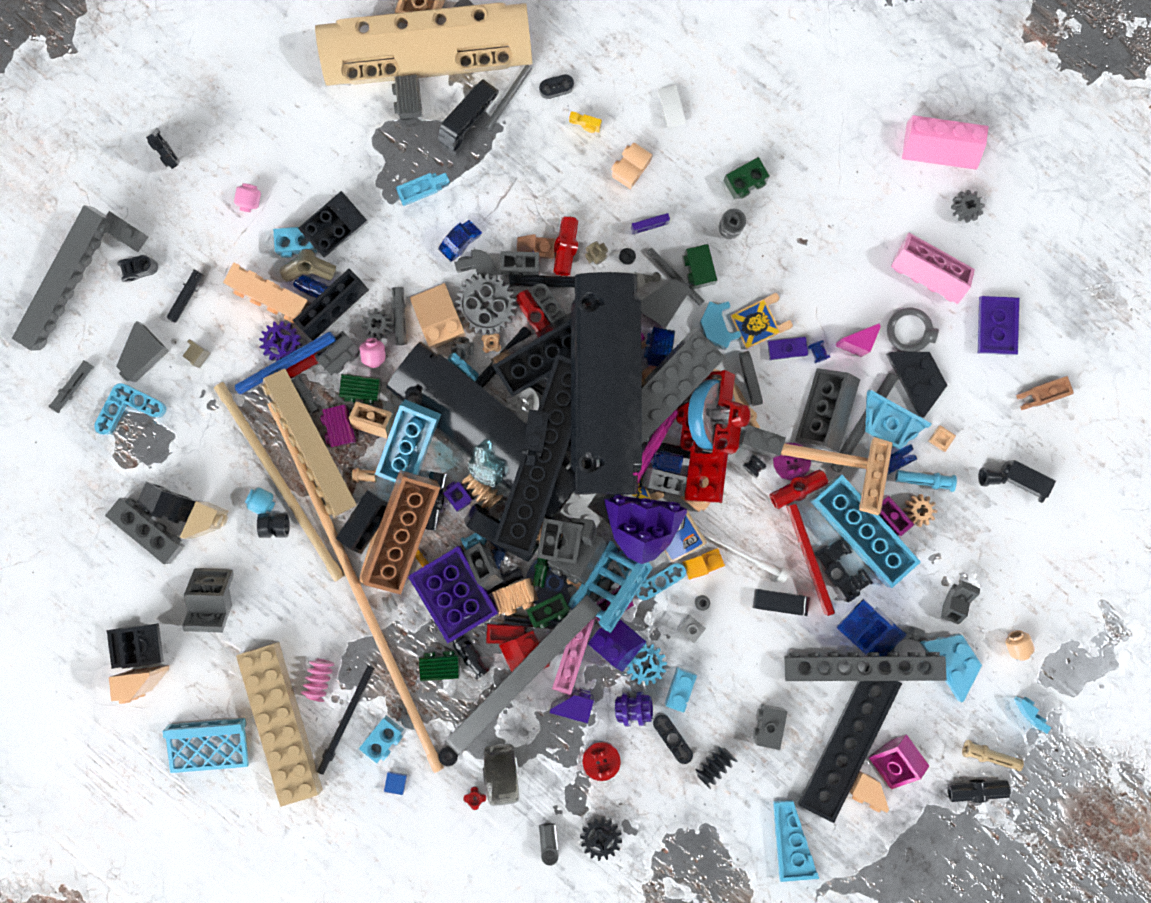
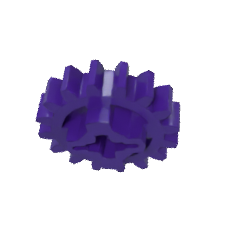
M281 321L280 325H278V323L273 322V327L267 325L268 331L261 332L264 338H259V341L263 342V345L259 347L265 350L263 355H270L269 360L273 361L276 358V361L298 350L297 346H302V343L298 342L302 337L296 335L298 329H292V324L288 323L286 325L284 321ZM282 330L288 331L291 335H284ZM280 339H283L284 341L281 342V346L277 343L280 342ZM271 349H277L279 354L273 353Z

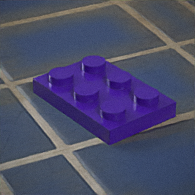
M979 297L977 354L1018 355L1020 298Z

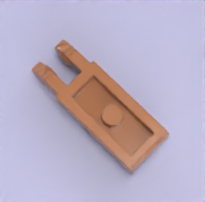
M1068 376L1031 388L1030 391L1018 394L1016 397L1017 399H1023L1032 395L1034 402L1020 406L1021 410H1025L1070 396L1074 392Z

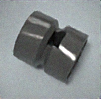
M739 209L727 210L718 225L720 234L727 239L738 237L746 225V216Z

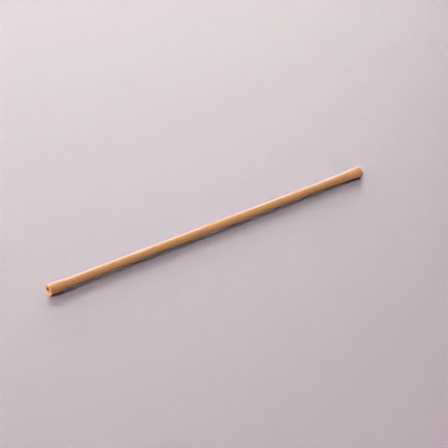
M268 403L269 410L281 431L427 754L429 764L433 772L436 773L444 769V766L439 761L438 752L431 742L342 543L336 539L338 534L324 507L322 498L318 496L315 490L316 485L314 481H311L306 471L308 468L305 463L302 464L297 455L299 453L297 447H293L288 438L290 434L287 429H283L279 421L281 416L278 412L275 413L271 404Z

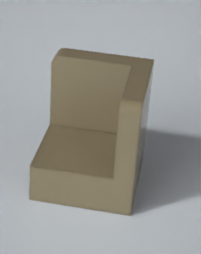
M189 339L187 343L190 346L183 354V357L191 365L200 368L211 353L197 342Z

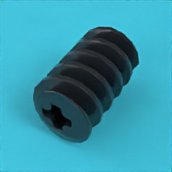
M717 746L716 748L719 753L717 754L712 751L713 759L706 757L708 764H700L703 770L695 769L699 779L709 789H711L709 783L717 784L715 777L722 779L720 771L725 774L727 773L725 766L733 767L731 760L738 762L726 748Z

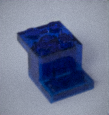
M864 598L836 626L863 653L879 652V656H886L887 652H890L907 635L878 607L874 608Z

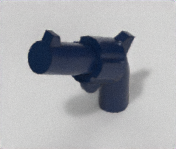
M493 544L496 549L492 550L493 558L498 570H500L501 563L504 561L508 551Z

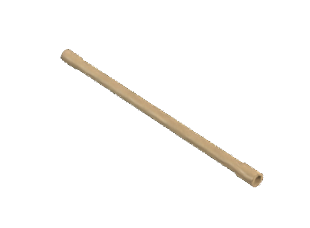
M225 383L217 384L214 387L216 393L228 408L323 560L331 577L335 582L345 576L330 555L233 400V396Z

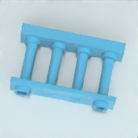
M612 541L608 543L585 585L581 584L577 592L571 596L568 604L573 609L586 595L589 596L591 592L610 601L611 604L606 611L600 610L595 615L600 618L598 623L610 633L653 568L649 562L644 564L635 563L618 554L619 549ZM612 560L632 569L628 578L624 579L607 569ZM602 576L621 585L616 595L596 585Z

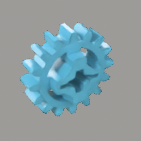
M645 643L638 652L646 651L645 654L640 657L635 656L627 667H630V669L626 672L627 674H633L631 676L632 681L637 678L639 685L644 681L645 685L648 686L650 680L655 684L656 677L662 679L660 672H666L662 666L667 665V662L662 661L665 654L659 655L661 650L659 647L654 650V644L647 647ZM653 654L657 656L659 664L653 662ZM646 659H648V662L651 665L646 666L643 670V665L641 664V662H645ZM633 663L639 667L638 674L633 669ZM651 671H654V672H655V673H654L653 675H651V676H646L647 673H649V672H651Z

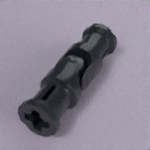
M463 634L452 641V646L460 657L463 658L466 666H469L474 672L476 680L490 670L480 659L481 655L475 650L467 635L464 636Z

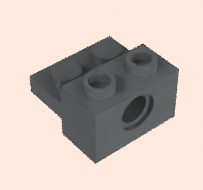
M544 518L537 558L576 564L583 525ZM561 534H563L561 549H559Z

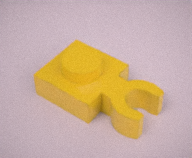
M574 111L570 113V123L579 124L585 131L590 133L600 132L602 126L601 119L586 114L580 115Z

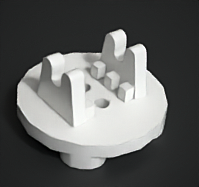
M529 387L514 397L509 395L506 398V408L527 424L529 409L538 411L541 395Z

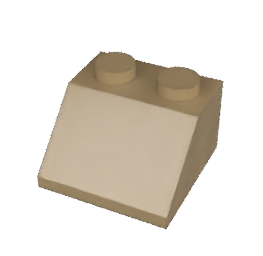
M196 501L180 538H197L221 529L227 523L229 511L210 502Z

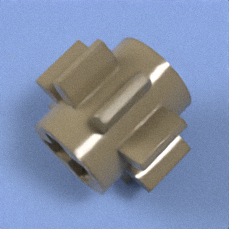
M595 241L586 247L587 253L585 257L589 263L594 261L595 265H598L608 258L606 255L608 248L604 242L599 244L598 241Z

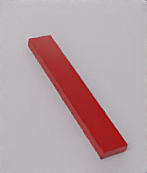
M797 504L787 505L786 508L824 615H833L835 611Z

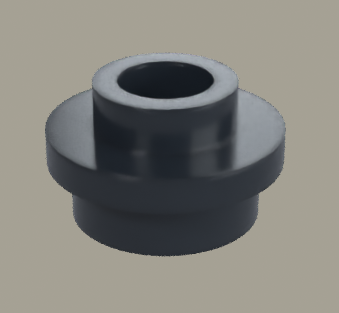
M449 746L442 748L438 755L440 763L444 766H452L458 759V755ZM445 754H452V758L450 760H446Z

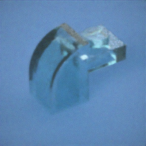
M484 439L475 447L474 457L468 461V469L472 477L479 483L495 488L503 479L504 462L490 458L492 441Z

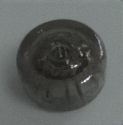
M510 743L485 747L483 749V777L488 803L492 806L517 803L520 796L514 746Z

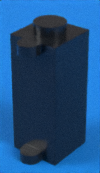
M1016 460L1005 462L1001 468L1002 484H1005L1007 481L1039 497L1038 502L1043 503L1049 497L1056 483V480Z

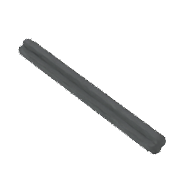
M888 373L876 393L887 398L898 377L893 373ZM866 410L839 453L848 455L853 453L865 433ZM831 464L830 466L832 470L838 473L844 467V465Z

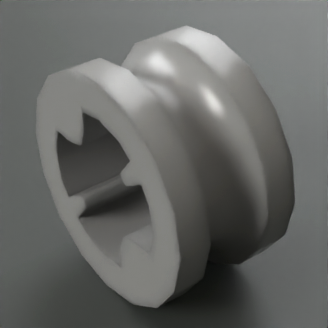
M388 594L387 598L382 597V602L388 613L392 612V609H398L392 594Z

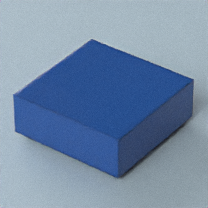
M388 771L384 792L403 795L407 774Z

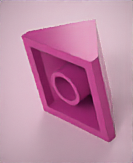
M880 323L844 337L835 343L836 347L863 357L871 352L881 328Z

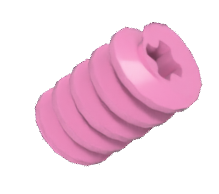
M317 658L316 661H309L314 668L307 669L312 675L305 676V679L310 682L303 684L308 690L301 691V694L310 700L324 702L322 697L326 696L327 693L323 689L328 688L329 685L326 682L331 679L327 674L333 672L330 667L334 666L335 663Z

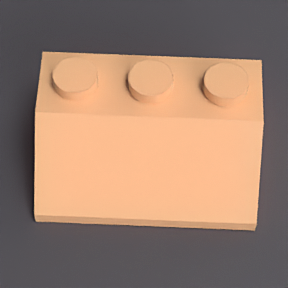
M169 665L131 669L109 677L111 701H119V704L132 702V700H137L139 697L146 696L145 693L152 691L167 673Z

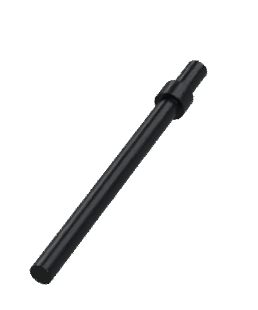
M367 665L328 749L324 750L323 759L317 770L319 774L324 775L329 762L333 761L335 757V750L375 669L370 665Z

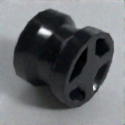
M754 454L750 456L749 462L742 465L755 478L759 476L761 470H765L767 467Z

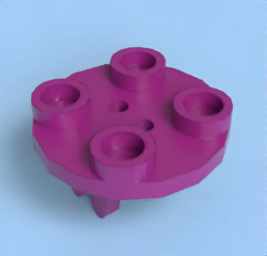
M786 443L790 445L802 446L797 443ZM780 455L773 458V467L779 477L790 481L796 477H804L809 472L811 460Z

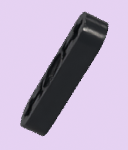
M664 713L656 714L653 718V726L674 757L681 764L691 762L693 752L670 718ZM657 719H666L665 725L669 730L665 732L661 725L657 726ZM671 733L678 735V741L674 744L667 741V737ZM679 745L684 752L689 751L686 759L684 757L679 758L681 753L676 748Z

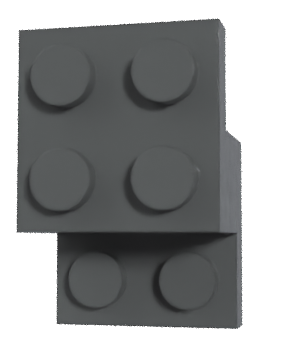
M194 568L184 593L187 615L182 625L183 631L223 633L232 608L229 587L234 576L233 569Z

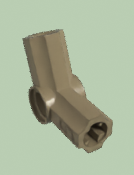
M303 249L299 252L298 257L282 266L279 272L282 279L286 282H292L303 274L311 273L331 281L336 271V266L317 258L312 250Z

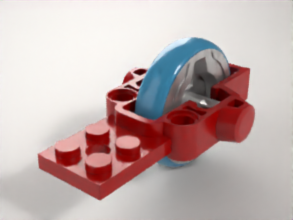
M727 370L712 371L693 391L690 402L682 404L677 408L678 415L676 420L678 424L682 425L680 445L684 450L691 452L685 501L722 503L728 454L732 455L737 452L741 427L747 426L750 422L751 412L749 407L736 402L733 395L735 374ZM703 450H707V451H712V453H711V454H704V453H702V451H703ZM708 478V485L703 487V480Z

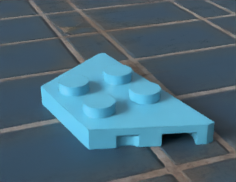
M872 390L867 391L866 433L892 442V447L900 450L907 445L908 441L916 438L919 432L931 426L932 423Z
M959 633L949 637H938L935 640L921 641L920 644L926 653L940 652V655L946 657L947 681L945 682L956 699L962 703L982 667L963 635Z

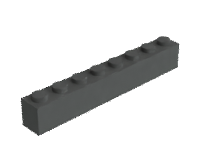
M83 205L12 336L13 340L30 351L41 350L46 346L47 338L56 328V322L59 316L64 313L68 300L73 297L76 285L83 278V272L91 264L95 250L101 246L104 234L109 231L112 218L94 207Z

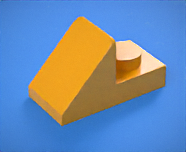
M718 548L682 561L689 580L707 575L709 572L725 566Z

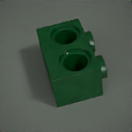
M757 157L726 174L723 181L734 200L738 197L743 199L754 188L759 190L767 185L766 182L770 175L760 158ZM757 172L760 175V178H753L751 173ZM741 181L744 187L738 188L734 182Z

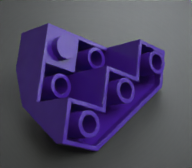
M615 495L612 498L605 499V506L615 541L628 558L640 564L655 560L671 544L687 513L686 508L680 506V503L673 501H660Z

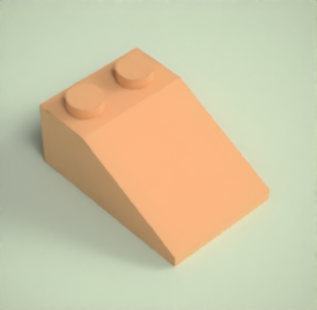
M445 283L410 297L422 332L431 350L453 342L458 337L466 336Z

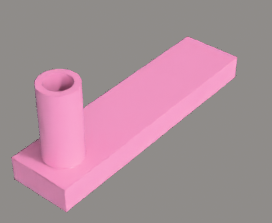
M594 619L566 645L552 690L568 695L572 694L593 628Z

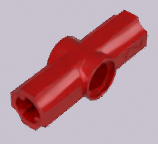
M564 216L561 218L559 236L554 243L556 257L553 272L559 276L571 275L573 257L578 250L576 235L579 221L575 217Z
M528 289L521 291L515 296L517 297L516 303L535 333L550 325ZM538 313L541 315V320L533 322L530 319L531 315Z
M819 469L804 477L792 479L790 484L770 493L769 497L774 507L780 509L794 501L804 500L808 494L828 485V479L824 471Z

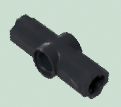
M430 471L429 479L437 481L440 490L425 528L427 530L436 531L439 513L442 511L444 503L443 492L447 474Z
M972 779L968 783L948 784L947 794L951 802L971 801L985 803L989 799L1010 798L1011 788L1007 780L987 781Z

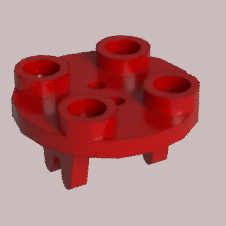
M596 742L584 751L582 759L583 769L593 780L607 781L618 773L621 765L620 754L611 743Z

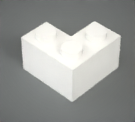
M573 492L560 511L569 519L594 520L596 527L603 519L587 507L596 494L578 495Z

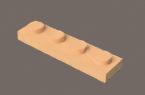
M876 437L871 440L859 506L860 511L877 516L881 513L892 442Z

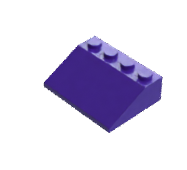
M457 546L408 576L447 644L499 613L490 594L486 589L478 585L461 546Z

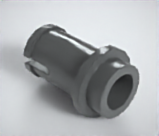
M705 595L697 596L695 598V606L698 610L705 611L710 607V600ZM704 599V604L702 606L699 605L700 600Z

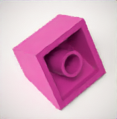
M907 734L892 739L868 757L890 789L921 780L929 768L928 763Z

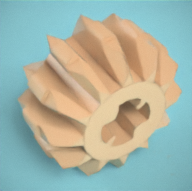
M918 494L917 497L911 496V501H905V504L909 507L903 508V511L908 512V518L914 524L916 523L917 527H922L923 524L928 526L929 520H935L932 513H937V510L932 509V507L936 503L930 502L929 496L924 498L923 494ZM917 508H923V513H917Z

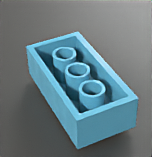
M405 399L399 406L375 475L394 483L400 470L419 475L441 414Z

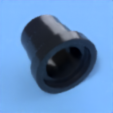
M982 467L979 470L978 481L981 486L999 485L1002 482L1003 476L1000 470H991L987 467Z

